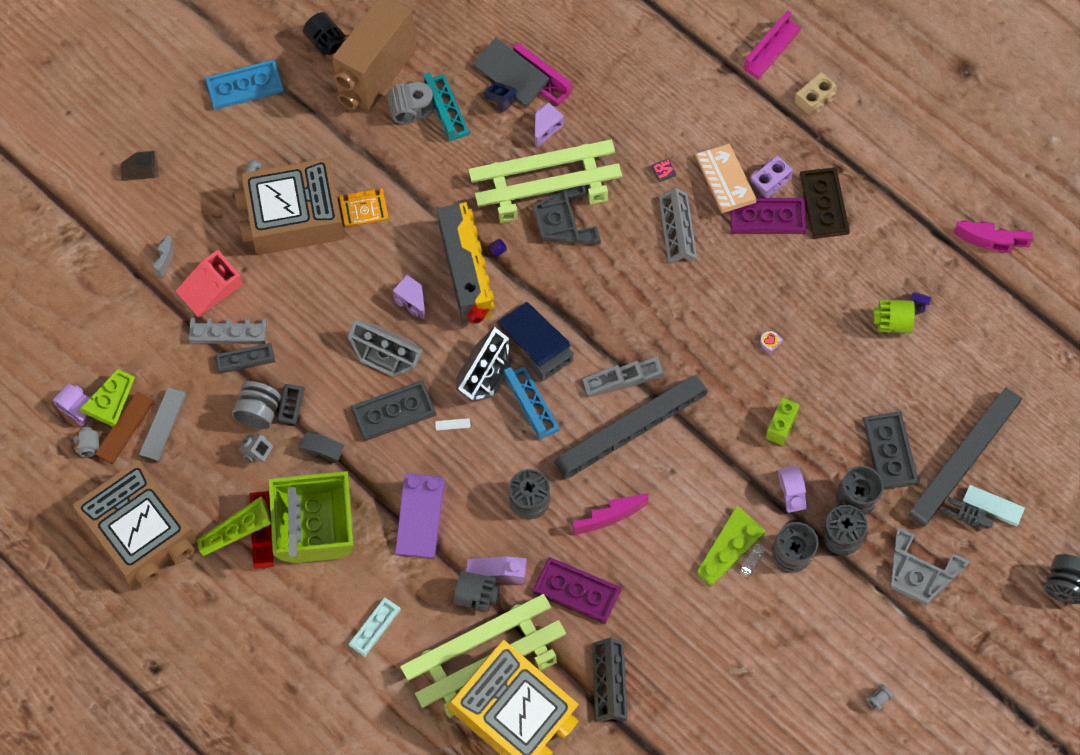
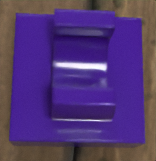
M913 292L911 300L914 301V306L916 304L922 306L921 312L923 313L926 309L925 304H930L931 297Z

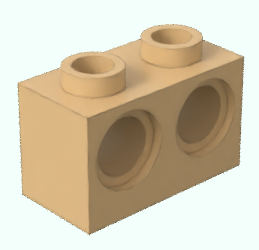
M821 72L796 93L795 104L809 116L815 112L818 113L826 102H831L836 97L837 85Z

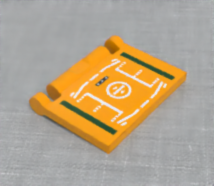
M379 188L380 195L375 194V189L347 194L348 201H344L343 195H339L345 228L389 220L383 188Z

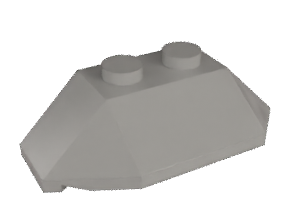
M357 319L354 320L348 335V339L352 343L360 362L392 377L415 369L423 352L413 341L379 325Z

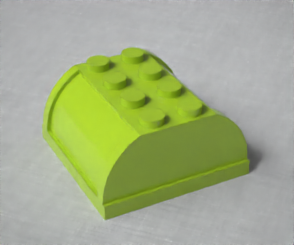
M348 471L269 479L272 545L275 557L286 562L303 563L339 559L353 551ZM288 487H296V495H300L301 542H297V555L295 557L289 556Z

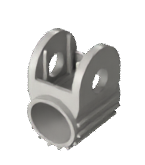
M413 82L408 84L401 83L388 90L387 99L392 120L398 124H410L428 118L433 112L431 88L423 82Z

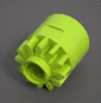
M880 299L878 307H874L873 323L877 324L878 331L912 333L915 317L914 301Z

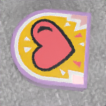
M766 331L761 336L760 345L771 354L783 343L784 339L773 331Z

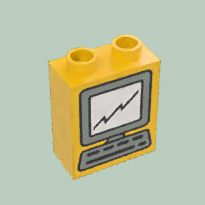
M505 640L497 645L446 706L450 712L500 755H552L553 751L546 744L556 733L564 739L579 722L572 715V712L579 704Z

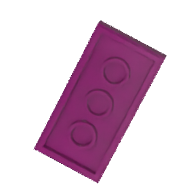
M756 198V203L730 211L731 234H805V199Z
M549 557L533 589V594L538 596L544 594L549 601L606 624L622 587Z

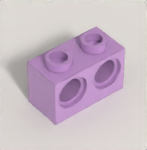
M776 156L773 160L769 159L762 169L753 172L750 177V186L762 198H769L792 179L793 169L779 156Z

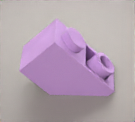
M406 275L393 290L394 301L400 307H406L413 316L424 320L426 316L422 285Z

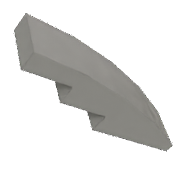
M656 356L641 363L635 361L622 367L618 365L583 378V383L589 397L645 383L664 376L660 360Z

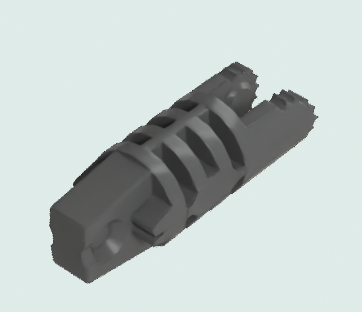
M948 497L947 501L950 504L960 506L961 509L958 514L949 509H943L942 513L967 522L977 528H980L981 524L992 528L994 521L985 517V511Z

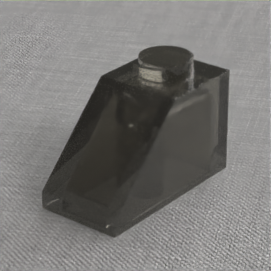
M155 151L136 152L121 163L122 181L159 178L158 160Z

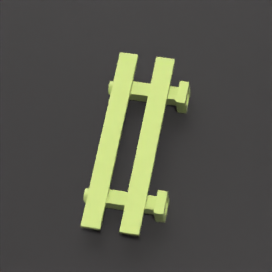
M612 139L470 168L469 174L472 183L493 179L495 187L492 190L475 193L477 205L482 207L499 203L498 218L501 224L518 220L516 204H511V200L589 184L588 200L590 205L608 201L607 186H602L601 182L621 178L622 172L619 163L597 168L594 158L615 153ZM580 160L583 163L584 171L511 186L506 185L504 177Z
M542 594L522 605L517 604L510 611L433 650H426L421 656L400 666L407 681L427 671L430 672L435 683L415 693L421 707L424 708L444 698L446 702L444 707L448 717L454 716L446 706L456 695L455 691L464 686L487 657L449 676H446L440 664L517 625L524 638L510 645L523 657L533 652L536 656L534 658L535 666L540 671L556 664V654L553 649L548 651L545 645L567 635L563 626L557 620L537 631L530 620L551 609V605L545 595Z

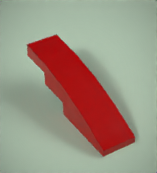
M269 491L250 493V503L259 497L265 500L271 520ZM270 524L251 533L254 569L274 567L272 528Z

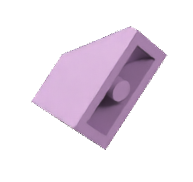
M550 103L541 106L535 113V145L537 147L564 126V116Z

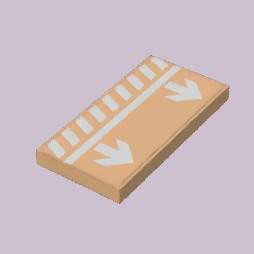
M730 143L695 154L698 165L721 213L756 203V197Z

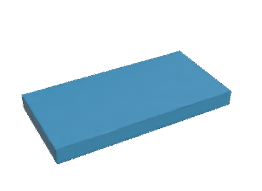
M275 59L205 77L214 110L284 92Z

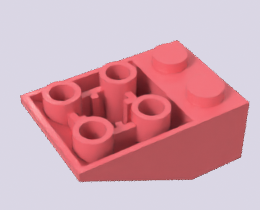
M216 250L194 269L178 287L176 293L199 318L242 287L243 282L237 270L219 250Z

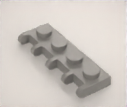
M195 318L190 319V344H266L267 318H262V324H250V318H245V324L231 323V318H226V323H212V318H208L207 323H195Z
M288 487L290 557L297 555V542H301L300 495H296V487Z

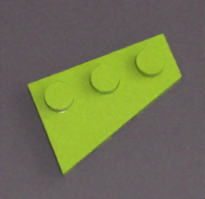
M117 369L79 411L114 427L117 424L135 377Z

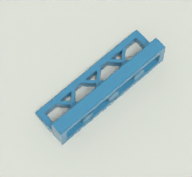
M511 367L505 369L504 378L538 439L541 440L560 431L557 422L526 367H521L515 371ZM524 373L526 377L525 384L520 383L516 376ZM526 389L534 391L535 396L533 400L529 399L526 395ZM534 405L543 407L542 415L536 413ZM543 420L551 422L553 428L546 431L542 423Z

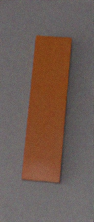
M136 392L119 417L117 424L111 429L95 455L113 465L154 404V400Z

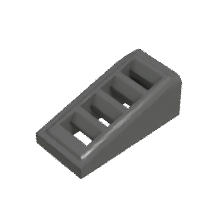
M285 384L277 422L297 424L305 392L304 387ZM289 392L298 393V397L290 396ZM287 399L295 400L297 402L296 404L288 403ZM285 406L293 407L295 411L285 410ZM285 413L294 416L293 419L283 417V414Z

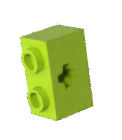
M782 397L768 427L767 440L784 446L798 415L800 404Z

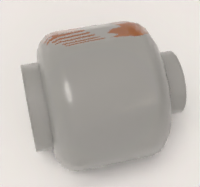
M83 427L74 434V450L81 457L94 456L99 449V434L90 427Z

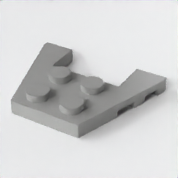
M898 527L890 588L928 605L967 567L969 560L953 553L946 569L942 570L907 553L915 535Z

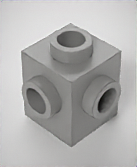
M248 434L242 440L238 451L244 455L243 458L251 463L264 462L273 445L261 434Z

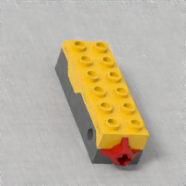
M467 202L437 208L440 233L462 323H480L486 318H491L492 310H495L493 293L489 287V276L485 271V260L481 255V244L477 239V228L473 223L472 209H468Z

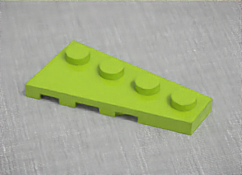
M259 497L197 539L199 552L205 556L272 524L265 500Z
M737 505L698 569L697 574L712 587L766 534V530Z

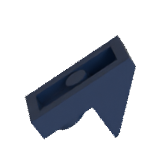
M495 82L483 92V95L486 99L495 101L500 111L504 112L515 102L517 90L514 87Z

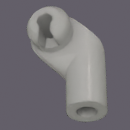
M249 161L244 173L259 170L261 168L260 161Z

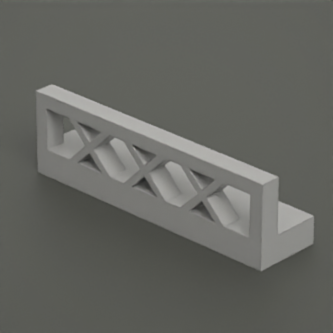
M675 188L659 196L668 262L674 263L682 258L692 262L697 259L688 194ZM671 198L672 201L669 207H667L666 200ZM671 213H674V218L670 224L668 219ZM676 229L677 234L674 240H671V234ZM676 245H678L679 253L674 255L673 251Z

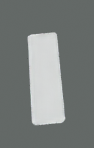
M470 419L436 421V430L470 428Z

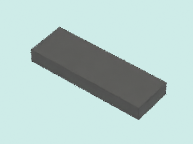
M272 343L215 354L219 374L275 362Z

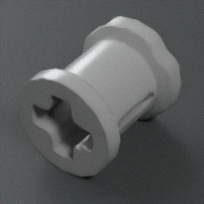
M881 684L873 695L866 697V701L874 710L880 711L881 706L888 699L893 698V694L886 686Z

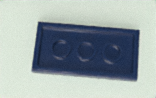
M525 302L497 321L498 326L539 367L570 347V342L528 302Z

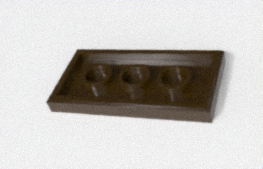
M837 168L800 171L799 175L812 239L849 235L850 230Z

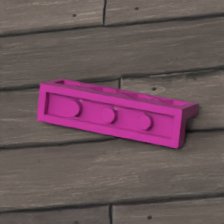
M787 10L745 59L744 71L758 80L801 30L800 26L791 21L792 13Z
M517 42L513 46V50L550 78L548 82L549 87H544L540 92L548 100L558 106L572 93V82ZM551 91H560L562 95L556 99L551 95Z

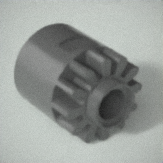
M461 571L456 586L454 604L489 612L490 606L492 604L496 605L499 587L495 586L496 578Z

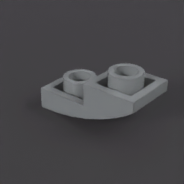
M167 235L165 239L160 241L158 245L160 257L155 260L153 266L156 275L160 278H163L173 257L174 244L170 235Z

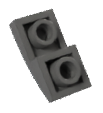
M306 432L299 449L315 458L320 455L336 464L345 445L328 437Z

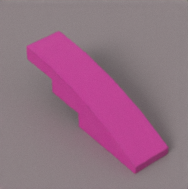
M648 494L609 500V508L591 510V518L573 521L574 535L604 528L633 515L648 505Z

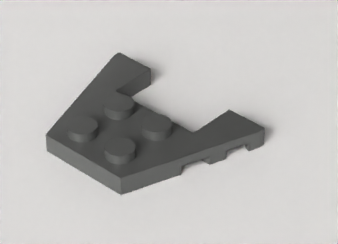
M584 185L563 189V191L556 195H551L533 205L542 241L601 244L597 226L577 230L569 200L585 197L587 193Z

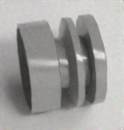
M254 381L244 382L238 395L240 400L236 401L232 416L249 427L268 429L274 418L273 411L277 409L281 399L280 394L277 390L263 383Z

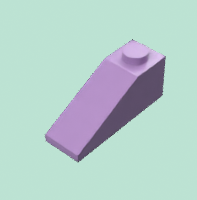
M504 556L468 559L466 571L494 577L496 582L525 585L527 558Z

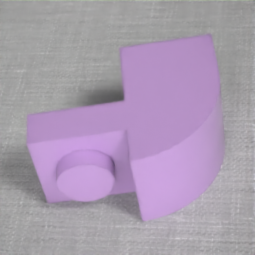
M797 465L778 469L780 488L784 492L786 511L789 513L807 509L806 488L800 469Z

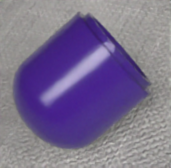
M498 238L489 244L488 251L493 257H498L507 251V247Z

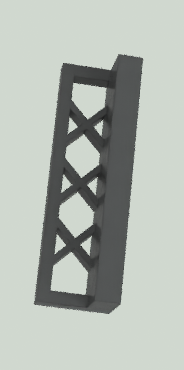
M611 637L592 643L596 721L602 722L610 719L618 721L628 720L624 642ZM605 646V652L601 657L599 647ZM605 665L606 672L601 676L600 670ZM604 684H606L607 691L603 696L601 694V689L604 686ZM607 704L608 714L602 715V709Z

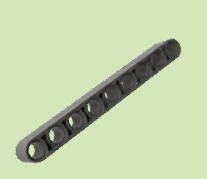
M694 375L563 453L554 463L565 479H568L703 398L708 393V390L699 377Z
M1004 388L914 505L909 516L923 526L930 522L1022 400L1020 396L1008 388Z

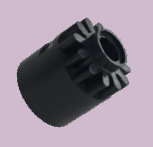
M325 12L312 16L303 27L304 35L323 56L327 54L330 56L336 53L345 41L346 35Z

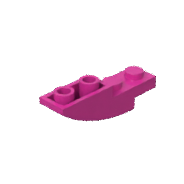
M964 220L957 222L954 234L971 244L1006 253H1011L1013 246L1030 247L1033 239V232L1025 230L1008 231L1007 229L995 230V223L986 221L977 223Z

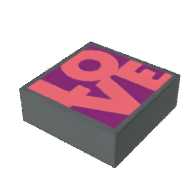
M669 158L652 164L651 168L658 182L676 176Z

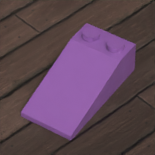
M405 473L396 555L435 559L445 492L444 477Z

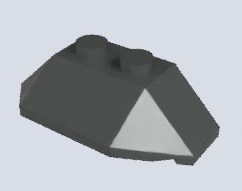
M493 327L474 346L458 373L456 390L469 400L493 397L502 382L504 370L511 366L509 338Z

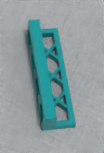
M430 72L423 74L424 83L432 90L433 105L449 142L470 135L445 75L433 78ZM443 81L444 86L442 90L437 89L435 83ZM443 95L450 98L448 104L443 103ZM449 110L457 113L454 119L449 117ZM455 124L462 126L464 131L456 133Z

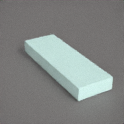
M969 485L963 499V503L985 511L987 515L1016 527L1025 507L972 485Z
M384 597L350 641L349 647L366 657L399 614L401 608Z

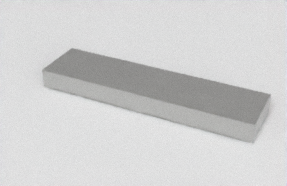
M167 388L139 453L141 458L158 463L187 396L185 392Z

